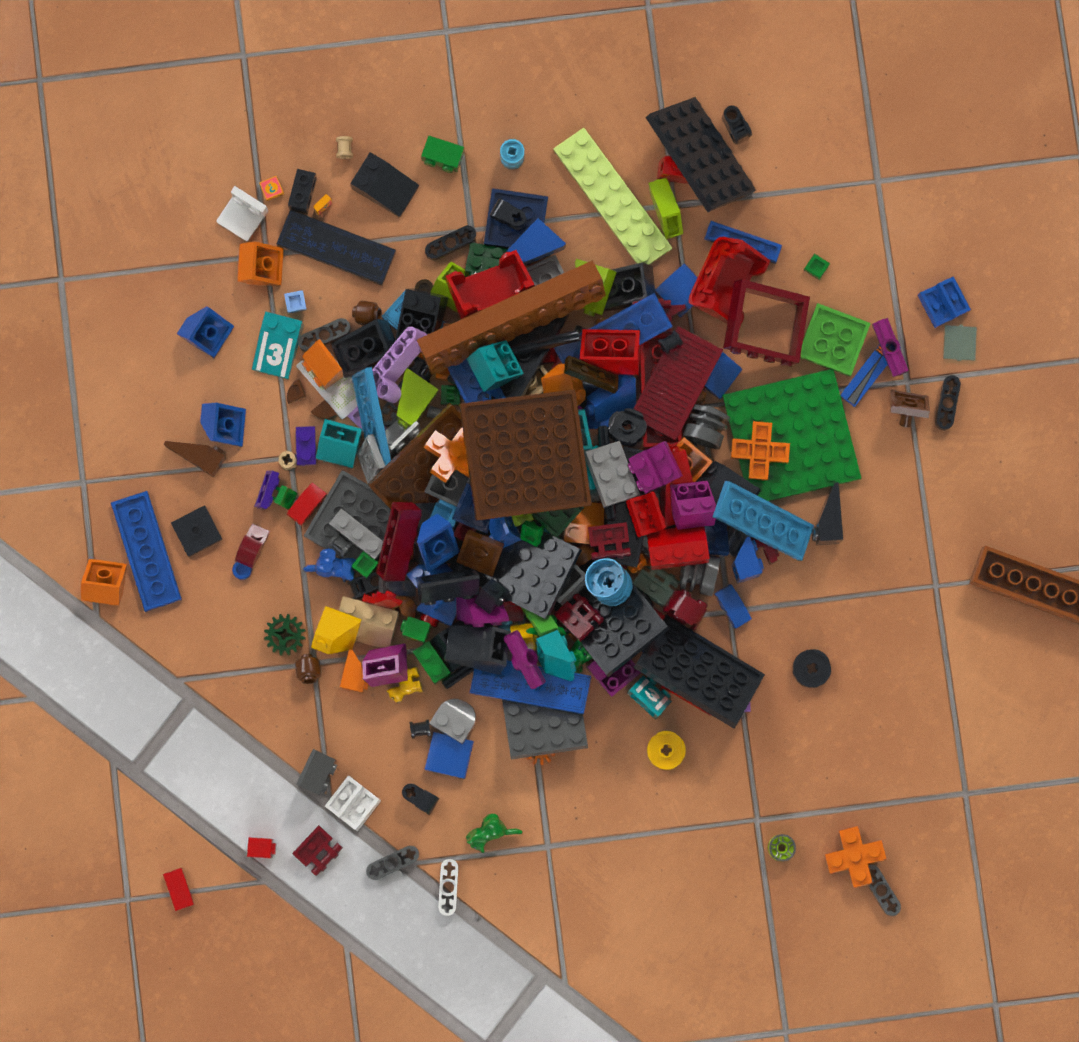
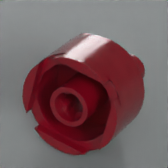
M684 589L675 590L662 611L668 612L666 615L684 626L686 623L691 625L689 629L695 631L706 614L708 605L699 599L697 601L692 599V594Z

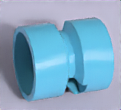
M516 139L506 140L502 144L500 160L504 167L517 169L523 164L525 150L523 144Z

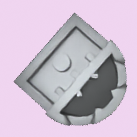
M450 699L440 705L429 724L463 744L475 726L476 716L474 709L467 702L460 699Z

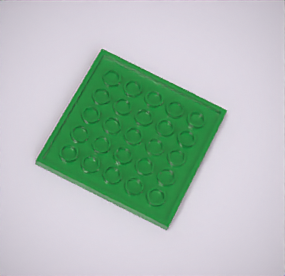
M833 369L736 391L722 396L726 414L730 417L729 425L733 439L751 440L752 423L756 421L772 423L771 442L790 443L789 462H769L767 481L748 479L750 460L738 459L742 477L761 490L758 494L759 497L767 501H773L831 487L835 482H839L840 485L862 479Z

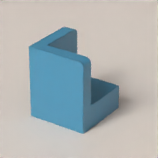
M440 499L435 504L430 518L439 514L450 522L453 528L456 521L452 520V517L457 507Z

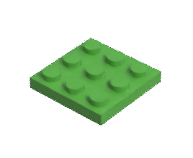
M817 303L803 339L800 358L851 377L871 323Z

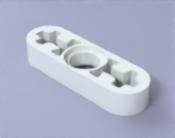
M452 859L443 861L440 871L438 908L440 913L445 916H450L455 912L457 902L458 864ZM448 862H452V866H455V870L451 871V876L455 875V880H443V875L447 876V870L444 869V866L448 865ZM445 882H452L454 885L453 892H444L443 884ZM442 895H454V900L450 899L449 904L453 905V909H450L449 913L442 909V905L446 903V898L442 899Z

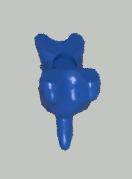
M327 548L320 552L316 565H308L303 570L316 572L317 575L323 578L340 577L345 583L346 580L351 581L354 579L355 571L352 568V564L356 559L337 558L336 552L333 549Z

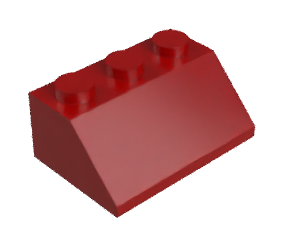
M582 329L580 360L613 374L639 375L640 330Z
M704 527L677 530V528L663 529L657 533L646 535L651 570L709 563L710 558Z

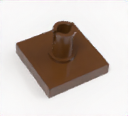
M896 390L890 391V412L901 414L899 425L911 427L913 416L929 418V396Z
M468 529L456 562L493 576L504 543L489 538V535H482Z

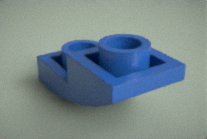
M732 584L714 593L733 628L736 629L752 619Z

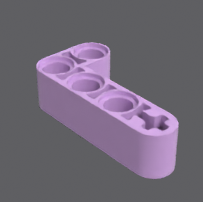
M414 327L405 329L372 369L379 398L390 403L399 401L401 390L395 382L421 352L417 339L426 336L425 332Z

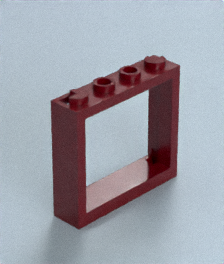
M744 279L734 281L723 348L730 350L733 354H747L746 357L752 359L764 358L763 361L768 363L780 362L781 366L792 367V365L798 364L800 362L810 296ZM746 292L797 305L789 355L737 342Z

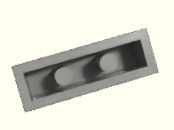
M340 509L329 523L330 526L360 550L367 553L374 560H377L380 557L383 541L343 509Z

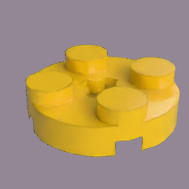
M671 731L658 732L650 739L647 745L649 760L654 766L662 770H670L677 767L686 754L684 741ZM664 745H668V748L672 749V752H669L668 756H665L664 753H661V749L664 748Z

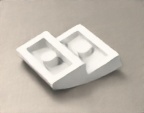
M348 775L325 807L358 832L381 800Z

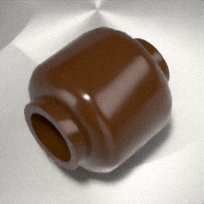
M359 301L352 310V316L355 317V321L359 325H366L375 319H381L382 310L376 302Z
M304 654L295 662L298 680L302 681L303 684L317 682V679L321 676L318 658L313 657L312 654Z

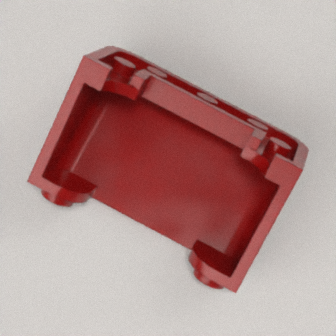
M728 237L717 238L689 295V303L727 324L734 281L741 279L750 281L752 275L760 276L764 274L771 260L743 240ZM742 311V317H741L740 327H741V324H742V322H743V320H744V317H745L743 311Z
M517 250L504 253L499 259L498 266L465 277L462 272L457 271L446 275V283L460 319L466 318L535 286Z

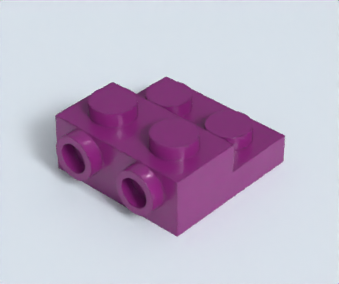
M666 441L629 458L628 468L632 474H636L638 481H636L637 487L641 492L644 491L645 494L683 476Z

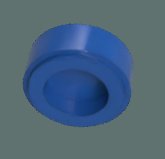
M236 562L233 565L232 572L236 578L245 580L251 576L252 568Z

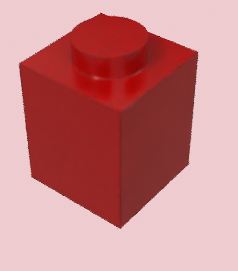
M249 837L247 857L272 858V855H276L277 844L273 843L274 839Z

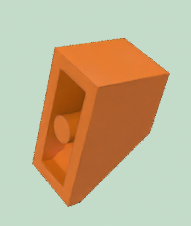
M349 649L340 688L364 693V689L368 690L369 684L363 680L362 664L354 651Z

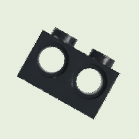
M297 169L288 202L289 209L308 214L317 181L316 173Z

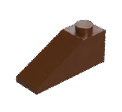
M164 442L165 447L212 477L216 475L226 459L223 455L224 451L215 445L212 448L209 445Z

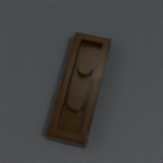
M570 355L565 358V374L614 394L618 391V375Z

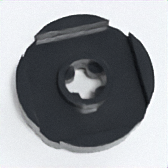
M630 408L620 412L616 411L608 422L609 437L615 442L620 441L621 445L636 446L646 435L647 424L644 416L639 411ZM628 424H630V430H625L624 427H622L623 425L627 426Z
M810 649L803 651L797 655L793 662V676L804 687L816 688L821 686L831 675L829 659L820 650ZM815 664L817 672L808 673L807 665Z

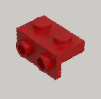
M654 491L626 500L637 537L657 533L666 528L665 518L661 513L659 500Z

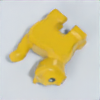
M417 667L407 669L408 681L398 682L399 687H392L386 691L389 693L390 699L399 703L405 695H410L417 691L423 692L420 680L413 682L414 677H420Z

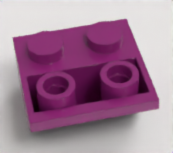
M708 481L670 486L672 516L677 530L712 526L715 524L716 519L713 518L716 503Z
M474 595V598L471 599L456 598L457 620L464 621L466 625L484 627V623L502 625V622L509 621L503 604L499 608L496 607L489 614L474 603L478 595Z
M406 644L369 650L362 661L363 680L371 687L408 681Z
M629 660L609 677H607L596 661H593L586 668L611 697L641 673L634 668L635 664L632 660Z

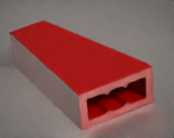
M678 446L670 447V450L683 476L660 487V510L665 518L666 527L675 524L672 516L670 486L693 482L686 450Z

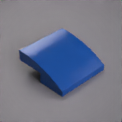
M684 263L660 284L655 291L664 300H671V305L685 304L687 306V310L678 315L681 318L693 307L689 303V295L698 277Z
M954 276L917 295L934 328L971 310Z
M722 352L704 386L705 389L718 399H721L742 371V368Z
M433 732L425 770L465 779L474 741L466 739L461 744L446 734Z

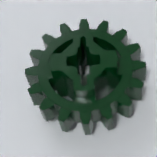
M279 614L278 620L273 617L272 624L267 622V625L270 627L269 630H264L268 634L264 640L270 641L267 647L273 646L272 652L275 653L279 650L281 656L284 652L288 656L291 655V650L297 653L296 647H303L300 641L306 640V637L302 636V633H305L306 630L300 629L303 623H296L297 617L291 620L290 614H287L286 618ZM283 622L282 627L274 629L279 623ZM291 624L296 627L298 633L292 632L290 629ZM287 630V633L291 636L286 637L285 640H283L282 636L276 634L284 633V631ZM272 636L278 638L279 646L274 643ZM292 640L296 641L293 645L287 647L289 642Z

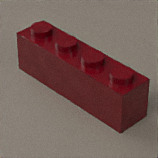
M412 502L392 503L376 573L384 581H405L406 574L408 573V565L413 554V544L417 537V528L421 520L422 511Z

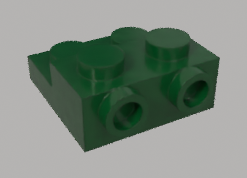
M470 243L465 277L498 266L499 259L507 252L508 248Z
M584 507L533 513L532 517L553 536L558 538Z

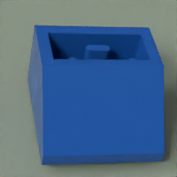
M750 536L746 537L731 565L737 584L759 577L762 574V569H764L761 558L758 559L756 556V551H758L755 540L751 541Z

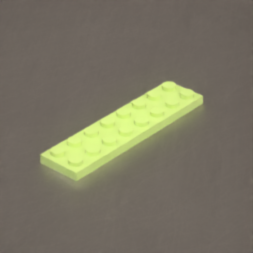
M582 128L553 148L560 161L636 264L643 262L650 265L672 250V246L585 128Z

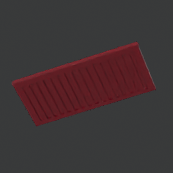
M677 326L675 331L680 336L683 345H678L670 350L667 355L663 352L634 407V410L639 411L644 416L648 427L671 438L673 441H676L723 352L722 348Z

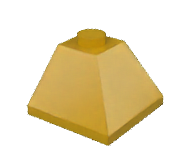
M325 606L314 634L311 648L326 654L352 650L362 619Z

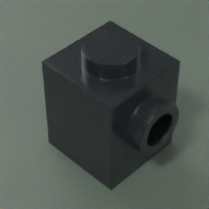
M491 578L481 588L474 603L490 614L496 607L499 608L506 599L504 595L507 589Z

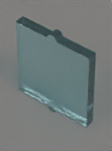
M962 324L959 326L945 325L943 359H957V361L975 360L977 327H966Z

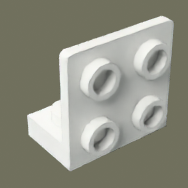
M234 186L231 191L232 198L216 222L248 242L268 213L266 205Z
M396 420L385 431L389 452L393 456L396 453L398 454L410 440L412 441L419 434L421 429L417 421L409 428L404 429L398 425V420Z

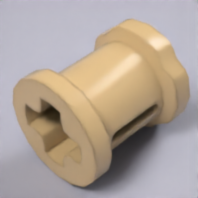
M340 136L336 138V142H338L337 158L350 159L353 157V153H351L352 137Z
M284 451L280 454L278 461L283 469L290 471L296 467L297 459L292 452ZM289 456L292 460V463L289 462L288 465H286L283 460L287 459Z

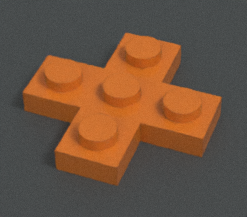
M753 421L751 440L732 439L731 459L750 460L748 479L767 481L769 462H789L790 443L771 442L772 423Z
M463 428L459 430L452 441L435 430L424 446L426 450L439 458L430 473L445 483L455 470L470 478Z
M858 826L840 830L839 833L844 850L825 854L830 874L849 870L854 888L873 884L868 865L887 860L882 840L863 845Z

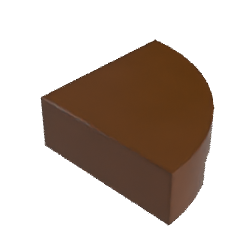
M300 379L294 381L288 390V404L306 398Z
M326 400L311 411L312 415L321 419H331L338 415Z

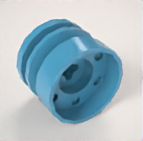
M609 558L599 559L593 562L586 571L585 585L588 591L602 604L617 606L625 602L630 596L633 589L632 579L629 573L615 560Z

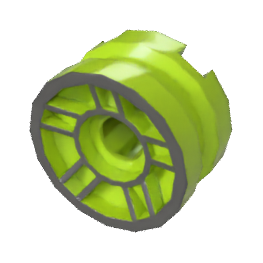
M775 835L768 843V852L776 861H788L794 856L796 845L794 840L788 835ZM784 844L785 851H779L778 846Z

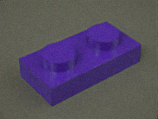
M315 426L296 427L297 466L316 465Z
M266 471L254 507L259 509L270 507L273 501V490L279 484L278 472Z

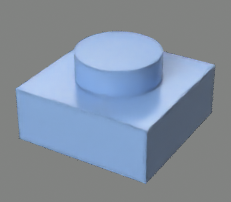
M303 290L284 294L288 314L307 310Z

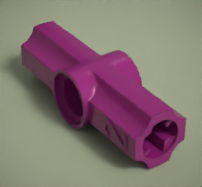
M888 318L873 323V329L881 346V353L885 356L892 377L908 372V367L900 350V343L894 335ZM886 344L894 345L895 351L889 352L886 349Z
M518 630L506 635L503 639L513 655L512 664L514 668L519 671L521 670L531 689L544 684L546 680L537 665L538 657L533 649H528Z

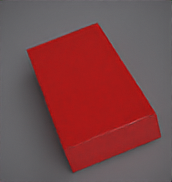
M182 868L163 874L175 911L195 905Z

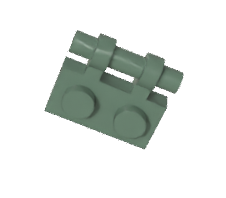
M642 569L633 584L639 592L647 594L652 601L663 608L674 592L673 589L668 587L669 584L677 588L680 581L674 578V574H669L663 569L651 570L649 573ZM655 574L664 579V583L655 578Z

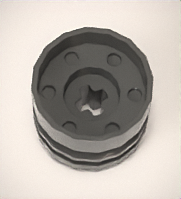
M694 405L691 411L695 414H690L689 419L696 424H686L682 437L703 447L720 449L724 436L717 432V430L725 431L727 426L723 423H729L730 417L713 407Z
M709 555V563L681 566L679 576L680 590H685L686 584L690 583L689 592H692L697 584L699 585V594L712 596L716 584L720 557Z

